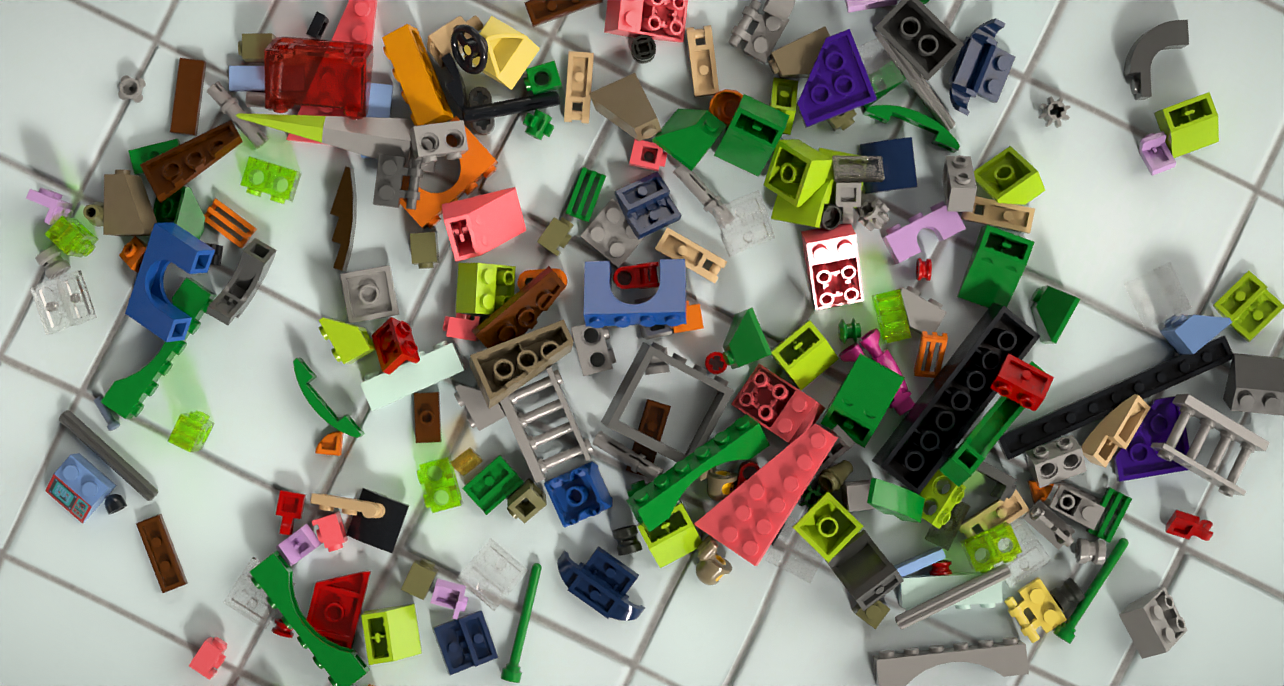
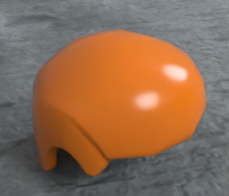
M731 89L717 92L710 100L709 112L728 127L743 95Z

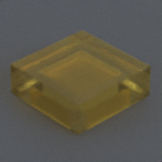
M469 447L450 463L455 470L465 476L482 463L483 460L478 453Z

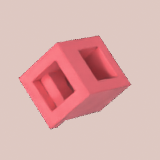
M635 139L629 166L659 171V166L665 167L668 153L664 152L656 143L644 140L637 141ZM647 152L654 155L652 161L645 160L644 155Z
M456 313V318L445 316L443 331H447V337L478 341L472 330L481 324L482 317L475 316L474 320H470L471 315Z
M340 511L312 521L313 526L317 524L319 526V529L316 530L318 540L324 543L325 548H328L329 552L343 548L342 543L346 542L348 537Z
M212 637L208 638L189 664V667L210 680L218 672L214 667L218 669L226 659V656L223 654L227 649V643L218 637L214 639Z

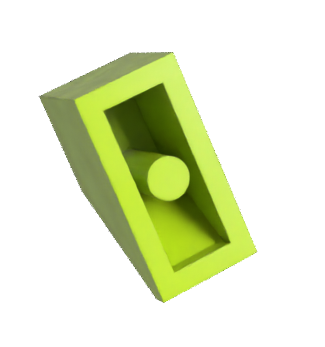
M774 77L769 106L790 115L783 134L791 135L796 113L798 81Z

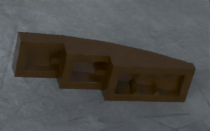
M345 166L330 211L331 215L339 217L331 241L341 244L333 268L344 272L347 271L353 249L357 219L354 170Z

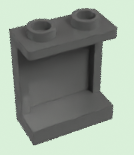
M954 448V450L951 452L950 456L954 453V451H955L957 448ZM983 461L976 471L996 481L991 496L1001 501L1011 498L1016 489L1014 483L1017 479Z
M865 530L857 533L829 563L827 562L863 611L904 581L894 565L888 561Z

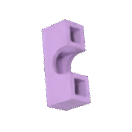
M942 201L930 207L931 213L923 216L922 212L909 218L910 224L902 228L900 224H897L887 229L888 235L882 239L895 264L922 252L917 243V235L923 228L934 231L939 241H943L966 229L958 212L947 211V206Z

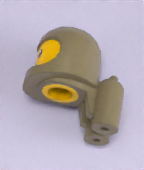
M715 466L698 478H700V481L707 478L708 496L714 501L721 502L734 491V482L738 480V474L718 470Z
M710 535L698 546L697 557L700 561L696 565V575L704 584L715 585L724 574H729L732 571V565L725 558L717 554L719 545L716 543L717 540Z

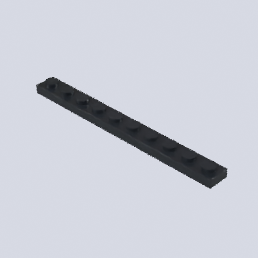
M1220 336L1209 341L1195 354L1175 356L1004 433L998 440V443L1006 460L1012 459L1028 450L1107 416L1134 394L1139 395L1142 399H1146L1232 360L1233 352L1226 337Z

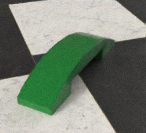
M875 105L867 107L863 112V115L884 124L893 116L935 134L931 144L953 153L959 150V143L947 129L937 121L918 111L894 105Z
M302 358L293 360L299 387L318 415L337 430L352 437H362L365 433L351 416L346 415L340 420L312 387L310 382L317 376Z

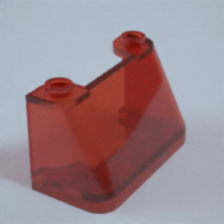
M277 37L265 48V109H273L276 113H286L294 105L343 109V113L353 120H359L368 115L373 67L372 45L320 39Z

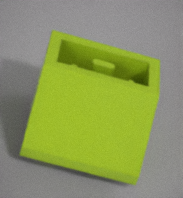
M1210 92L1154 113L1160 131H1164L1166 134L1165 143L1174 158L1219 142L1218 113Z
M458 263L456 313L493 314L514 296L516 266Z
M332 318L319 319L322 325L319 327V330L324 339H329L334 346L331 351L338 362L342 361L343 364H352L376 350L371 337L364 327Z
M810 320L803 323L771 350V356L800 390L804 389L839 359L830 344Z
M682 501L676 503L670 518L651 532H648L640 523L637 524L643 539L660 568L698 549V546L702 543V539Z
M415 603L368 610L361 615L369 665L393 662L422 654Z

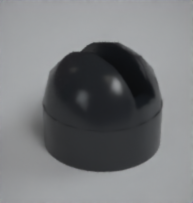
M112 494L105 499L104 505L109 515L127 507L121 495Z

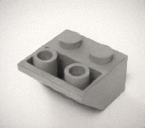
M1165 586L1130 603L1119 614L1142 659L1167 653L1187 632L1185 621L1180 617L1173 598L1168 594Z

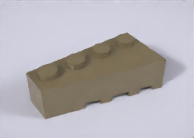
M564 319L470 355L469 366L488 409L571 352L574 341Z

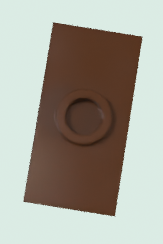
M440 392L414 393L416 443L442 442Z

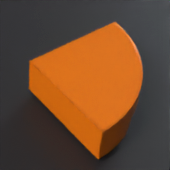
M334 431L327 434L317 445L315 453L341 456L344 433Z
M1034 479L1027 481L1034 504L1039 499L1044 502L1054 486L1053 483L1039 488Z

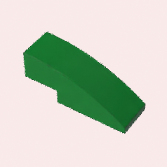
M871 478L867 499L869 505L883 514L894 515L902 521L921 523L925 498L898 485L877 478Z

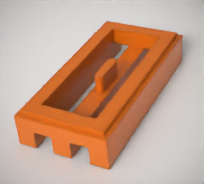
M216 198L204 215L206 223L240 248L245 246L257 230L256 227ZM220 207L222 210H224L226 213H228L230 216H232L234 219H236L238 222H240L242 225L248 228L249 231L245 233L243 230H241L239 227H237L235 224H233L231 221H229L227 218H225L223 215L217 212L216 209ZM214 215L242 236L243 239L240 241L210 217Z
M922 331L914 367V376L935 378L939 374L948 341L947 333H942V336H938L937 332H932V335H928L927 331ZM927 342H930L924 371H922L921 367L923 363ZM936 342L940 343L934 372L930 371L935 350Z

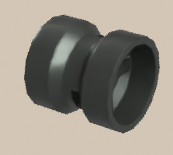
M640 35L632 42L631 55L638 63L646 64L651 62L656 54L655 41L650 36Z
M824 204L820 227L834 230L840 224L841 211L837 206Z
M636 525L612 531L614 539L618 542V556L642 550L641 542L637 540L636 536L638 533Z
M1071 578L1064 581L1063 586H1061L1062 589L1054 588L1050 591L1051 596L1063 612L1071 608V602H1080L1085 598L1081 589Z

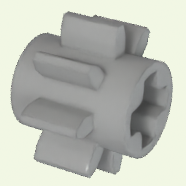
M1051 96L1047 98L1048 105H1039V108L1043 111L1038 118H1043L1046 121V127L1055 123V126L1058 128L1061 126L1060 119L1066 121L1070 118L1066 115V110L1070 106H1065L1062 103L1063 97L1054 102ZM1052 109H1053V110H1056V109H1057L1058 112H1059V114H1057V115H1055V114L1051 115V114H1050V110H1052Z
M877 198L874 202L866 201L859 209L862 217L858 221L870 231L874 228L881 229L889 220L886 213L890 209Z

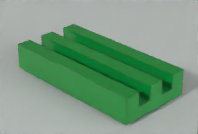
M583 167L565 214L589 223L606 175ZM586 174L590 175L578 210L574 212L572 210ZM598 178L600 180L587 214L584 216L582 215L583 208L594 179Z
M1110 487L1107 488L1099 505L1106 508L1111 496L1114 495L1115 498L1099 530L1086 529L1087 532L1108 543L1111 542L1132 501V498ZM1122 499L1123 501H1122V503H1121V505H1120V507H1119V509H1118V511H1117V513H1116V515H1115V517H1114V519H1113V521H1112V523H1111V525H1110V527H1109V529H1108L1106 535H1104V532H1105V530H1106V528H1107V526H1108V524H1109V522H1110V520H1111V518H1112V516H1113V514H1114V512H1115V510H1116V508H1117V506H1118L1120 500Z

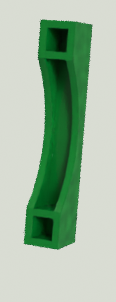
M187 277L172 297V304L192 317L185 340L190 334L193 335L201 325L199 320L216 297V294L194 279ZM185 340L165 342L160 352L143 369L127 378L114 381L101 400V403L124 419H130L133 416L137 417L145 406L142 404L147 396H152L159 386L157 381L161 375L165 376L172 368L173 364L171 361L176 354L180 355L187 346Z
M1031 361V362L1029 363L1030 365H1032V366H1034V367L1040 369L1041 371H1043V370H1042L1038 365H1036L1033 361ZM1000 396L939 471L960 487L972 476L996 442L1025 408L1008 397Z
M746 414L738 418L724 431L717 433L714 438L703 446L696 448L689 456L678 461L668 471L657 476L647 486L636 491L626 501L637 521L648 532H651L670 518L681 495L703 473L725 462L750 460L770 446L760 424Z
M279 551L274 552L249 571L252 575L251 581L258 589L262 588L268 595L266 597L267 602L273 609L278 608L282 613L283 617L281 618L284 624L289 629L293 628L299 635L297 640L305 649H310L314 655L312 658L315 664L320 669L324 668L330 675L328 679L333 686H351L370 670L355 649L343 647L329 641L308 623L295 597L293 569L287 564Z

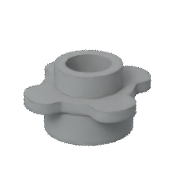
M127 75L121 78L120 91L118 92L119 98L122 100L132 99L136 103L143 100L142 90L146 86L145 81L142 78L133 79Z

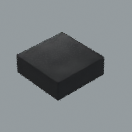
M316 12L306 34L311 39L317 42L320 41L329 23V19L324 14Z

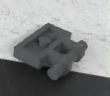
M379 154L373 205L399 208L400 198L407 199L406 209L416 210L417 200H420L421 193L418 192L419 180L423 177V170L421 169L422 160H414L412 158L411 168H405V157ZM403 176H410L408 190H401Z

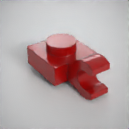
M280 490L275 514L283 516L279 534L292 535L294 518L302 519L306 494Z
M1175 510L1165 525V531L1188 540L1193 535L1202 540L1209 541L1213 536V532L1209 531L1213 523L1208 520L1200 521L1198 516Z

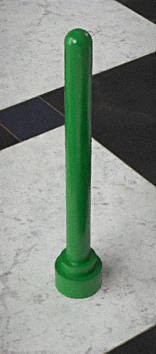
M1121 538L1085 592V598L1078 603L1067 622L1057 626L1053 632L1065 642L1071 644L1075 638L1074 633L1076 630L1074 628L1127 548L1129 542L1126 538Z
M539 563L532 565L510 661L502 669L500 678L509 682L520 683L522 672L520 671L519 662L542 566Z

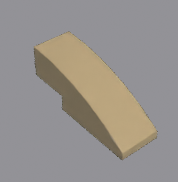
M1136 394L1122 402L1087 437L1081 446L1083 456L1091 463L1106 468L1118 447L1123 449L1128 447L1151 407Z

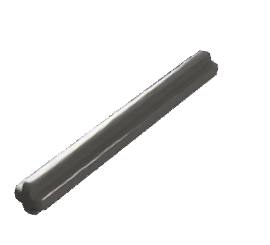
M69 410L61 414L59 421L147 501H151L156 497L158 490Z

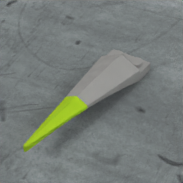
M235 114L239 119L298 135L378 160L379 154L405 157V168H411L412 158H414L410 129L415 124L411 118ZM424 138L421 140V145L425 150H432L433 144L429 139ZM436 162L422 163L421 169L423 172L434 174Z

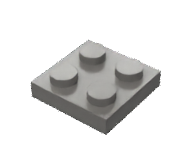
M613 198L580 236L617 268H620L645 238L637 239L619 203Z
M390 265L340 274L349 323L399 315Z

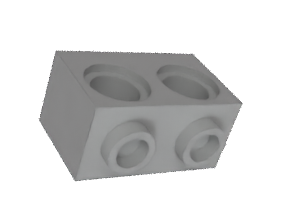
M464 120L413 126L410 129L414 160H422V163H432L437 161V157L447 156V160L462 158V154L468 151ZM448 135H452L457 139V147H451L447 144L446 137ZM424 138L429 139L433 144L432 150H425L421 145V140Z
M946 156L942 183L947 211L973 212L977 186L971 156Z
M585 324L571 327L583 376L613 369L612 363H616L613 348L608 349L605 340L610 338L607 326L594 328L599 334L597 341L594 343H589L584 338L585 331L593 327H586ZM595 352H600L605 357V362L600 367H595L591 364L590 358Z
M1073 435L1062 437L1051 443L1026 451L1030 474L1039 488L1087 471L1082 448Z
M871 480L843 483L841 486L843 507L850 512L876 509L867 503Z

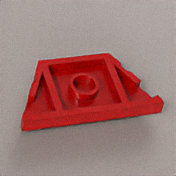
M367 570L317 581L307 616L308 623L329 641L352 649L371 571Z

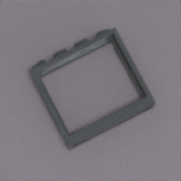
M643 342L601 423L645 447L678 462L693 453L696 448L707 443L734 390L727 387L729 382L715 375L714 379L706 376L708 370L696 364L693 368L685 364L687 359L674 353L671 357L665 354V347L655 342L651 346ZM653 356L718 390L685 454L619 421Z

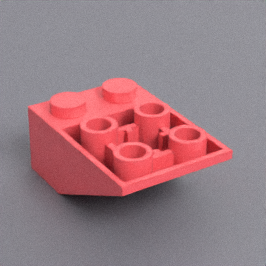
M608 0L604 32L633 38L647 35L653 40L683 43L688 0Z
M515 187L442 204L443 220L455 261L481 256L526 231Z
M839 224L834 230L817 228L801 231L815 310L864 301L857 239L852 225Z
M761 364L757 365L731 403L732 406L749 415L789 444L813 426L825 410V407Z

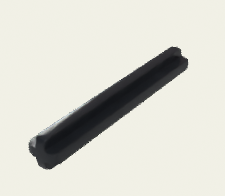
M557 91L468 107L462 109V117L465 123L558 106L560 104V97Z

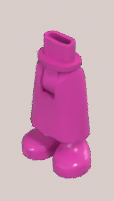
M877 328L869 331L859 339L860 344L872 356V360L903 376L889 350L884 349L882 351L880 349L879 339L881 335ZM854 343L843 350L839 357L844 362L855 363L860 353L865 354L859 344ZM905 379L889 405L890 409L894 408L899 416L915 405L910 397L912 393L908 391Z

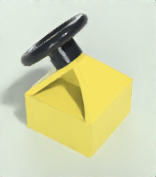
M493 16L489 18L480 33L475 28L463 24L457 26L451 35L453 56L457 64L465 72L473 75L483 72L511 90L540 49L526 35ZM462 32H466L472 37L466 39ZM458 41L461 44L463 52L465 54L463 57L459 50Z

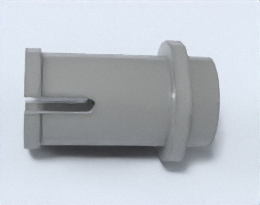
M247 91L246 106L268 108L269 111H272L279 106V95L274 93V91H269V93Z

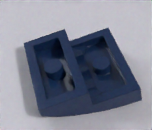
M912 137L860 144L861 156L868 157L864 177L865 194L918 187Z
M654 172L615 191L619 206L638 240L679 221L682 216L669 197L670 190L658 172Z
M482 611L465 615L457 620L454 619L432 628L448 675H453L498 658Z

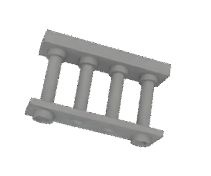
M552 367L546 369L548 377L520 388L500 401L535 483L546 478L544 473L548 472L547 469L581 454H584L586 461L591 459L590 453L594 452L589 439H583L560 387L564 383L558 369L553 371ZM552 385L554 386L559 399L528 413H517L514 405L518 403V400ZM559 409H564L569 422L533 437L531 435L528 437L525 431L528 423ZM569 432H574L579 445L545 460L542 458L538 460L534 451L538 449L537 446Z
M1176 394L1172 403L1180 408L1179 411L1181 413L1166 444L1152 443L1151 448L1158 451L1157 455L1167 461L1173 460L1219 487L1218 491L1229 497H1233V495L1244 496L1246 491L1236 485L1237 480L1250 454L1254 453V451H1266L1270 442L1189 394ZM1194 416L1200 419L1199 423L1201 426L1187 454L1184 455L1177 451L1175 447L1189 418ZM1215 428L1220 431L1219 435L1221 438L1207 467H1204L1195 460L1210 429ZM1235 440L1240 443L1241 450L1227 479L1215 472L1230 441Z

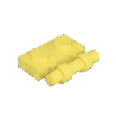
M1038 577L1018 590L1022 597L1021 601L1017 603L1013 596L1008 597L1004 601L1009 608V614L1011 617L1016 618L1021 626V632L1024 636H1028L1031 643L1040 639L1035 631L1039 626H1041L1045 633H1048L1067 620ZM1026 608H1029L1035 617L1031 621L1023 613Z

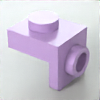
M1164 131L1157 134H1148L1140 141L1139 154L1152 176L1174 168L1176 165V161L1165 143L1166 134Z
M306 524L278 544L276 548L287 564L292 566L322 543L309 525Z
M437 579L430 603L454 609L452 618L457 620L459 612H465L468 597L464 596L466 586Z

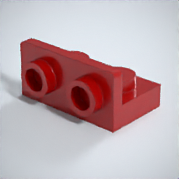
M390 317L371 335L382 372L390 375L405 360L415 364L420 361L412 329L405 321H399Z
M1008 353L990 388L999 395L1019 403L1022 407L1036 411L1044 401L1054 377Z

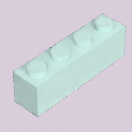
M446 340L434 345V351L425 354L424 350L418 352L420 361L417 364L411 361L401 364L390 375L386 373L379 374L378 371L364 376L366 381L360 383L371 410L374 411L465 371L466 368L455 343L448 344Z
M989 570L952 572L950 575L941 576L930 575L929 573L906 575L902 577L904 581L898 585L899 606L906 608V611ZM998 582L951 606H955L956 609H970L973 604H980L981 608L996 607L995 603H1003L1002 582Z

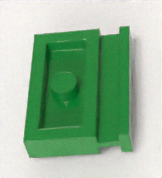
M499 455L462 489L487 515L524 481L506 460Z

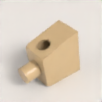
M476 15L466 22L461 16H458L428 36L427 50L441 69L446 66L441 59L443 56L450 53L453 59H455L451 50V35L457 26L466 24L475 28L478 32L483 29L484 26ZM462 32L466 39L472 37L470 34ZM458 41L459 50H460V53L462 54V53H463V48H462L461 44H460L459 41Z

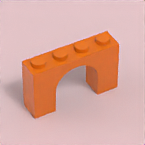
M455 116L450 122L459 121L460 119ZM466 126L468 151L462 154V158L459 159L461 171L457 182L450 189L441 193H430L419 187L418 192L421 193L420 200H417L416 210L406 209L407 199L400 198V204L423 229L426 227L431 229L441 220L439 216L443 213L442 204L458 201L464 193L468 196L478 187L477 182L483 176L487 179L497 170L495 167L498 164L497 160ZM448 135L446 137L447 144L451 147H457V139L452 135ZM403 176L401 190H408L410 176Z

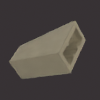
M826 26L771 52L769 56L771 60L768 61V64L773 74L778 73L782 79L808 78L825 39L830 37Z
M635 73L589 93L595 110L637 141L651 138L662 131L658 118Z
M115 170V174H104L103 235L151 236V231L157 220L141 176L130 175V170Z

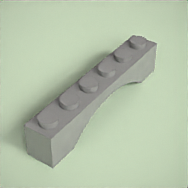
M1017 637L1003 638V642L993 643V640H980L978 645L968 646L967 642L954 643L952 648H944L943 645H932L928 647L929 650L919 651V648H906L904 653L895 654L893 650L880 651L879 655L873 656L876 686H906L913 678L925 670L950 662L980 664L1004 677L1029 674L1026 644L1018 640Z

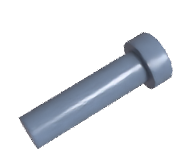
M101 396L97 397L93 401L106 420L108 430L113 431L120 426L119 421H115L107 406L101 403Z

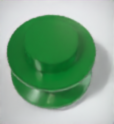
M854 318L851 324H846L843 319L838 324V335L843 344L846 343L847 339L852 338L854 343H857V338H861L860 323H856Z

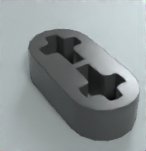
M476 87L471 90L469 94L470 107L479 105L477 101H473L478 96V92H482L483 96H487V99L483 100V105L492 103L491 94L486 88ZM494 118L486 119L490 121V124L486 125L485 130H482L481 126L476 125L480 121L472 122L473 129L480 135L490 134L495 127Z

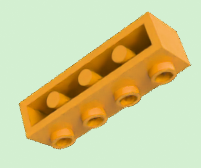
M406 24L382 37L385 44L383 47L384 53L393 64V75L402 86L403 91H401L404 101L410 106L412 111L410 116L415 126L444 123L453 119V114L418 29Z

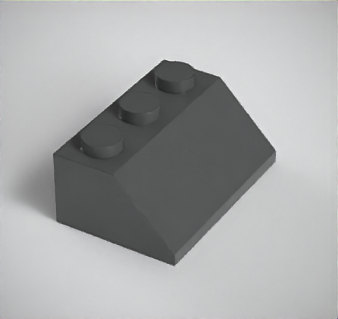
M901 0L875 26V29L927 81L964 45L920 0Z
M1233 353L1223 400L1230 410L1284 416V358Z

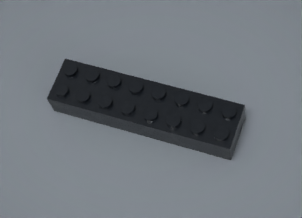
M992 303L872 459V462L908 490L919 495L997 394L990 387L997 377L1008 353L1023 360L1040 338V335L1005 306Z

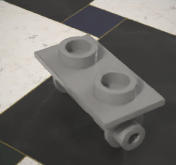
M1040 499L1022 517L1058 550L1063 545L1070 546L1074 541L1072 534L1075 530Z

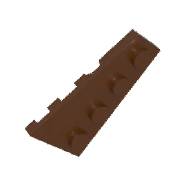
M229 120L140 164L157 199L161 203L243 141L234 124Z
M548 266L472 330V332L487 349L522 336L529 328L531 330L538 323L537 318L543 311L549 309L566 285Z

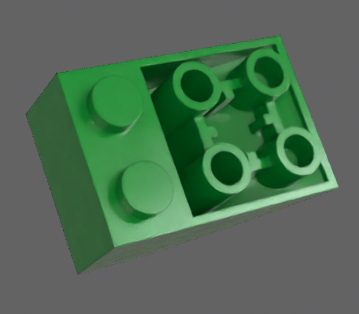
M744 94L714 156L759 177L776 148L790 115Z
M989 225L981 227L957 297L989 308L992 303L1000 304L1007 308L1025 270L1035 242Z
M860 353L826 409L820 424L829 429L834 428L838 424L856 444L865 448L905 377Z

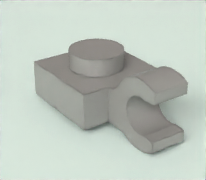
M836 180L835 206L842 207L843 224H853V207H861V180Z

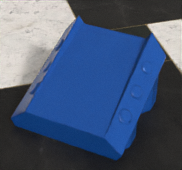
M593 461L544 483L563 527L576 524L613 506V497L610 496L598 465Z

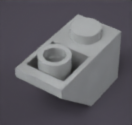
M910 286L907 289L904 287L899 288L897 294L906 326L919 334H922V331H927L928 335L936 332L947 313L941 309L943 305L931 298L926 301L919 297L921 292Z
M463 384L455 387L457 392L454 393V396L461 407L463 405L466 406L469 412L466 417L472 428L477 427L480 431L506 416L500 402L488 409L480 389Z
M1061 484L1048 506L1092 530L1095 529L1105 510V507Z

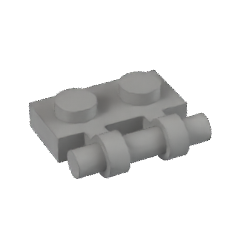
M752 0L750 5L744 8L742 12L743 17L738 26H734L731 31L733 35L728 43L737 47L739 42L743 40L747 43L743 52L765 64L790 19L783 21L767 12L761 15L757 12L761 3L757 0ZM752 20L758 23L753 35L746 32Z

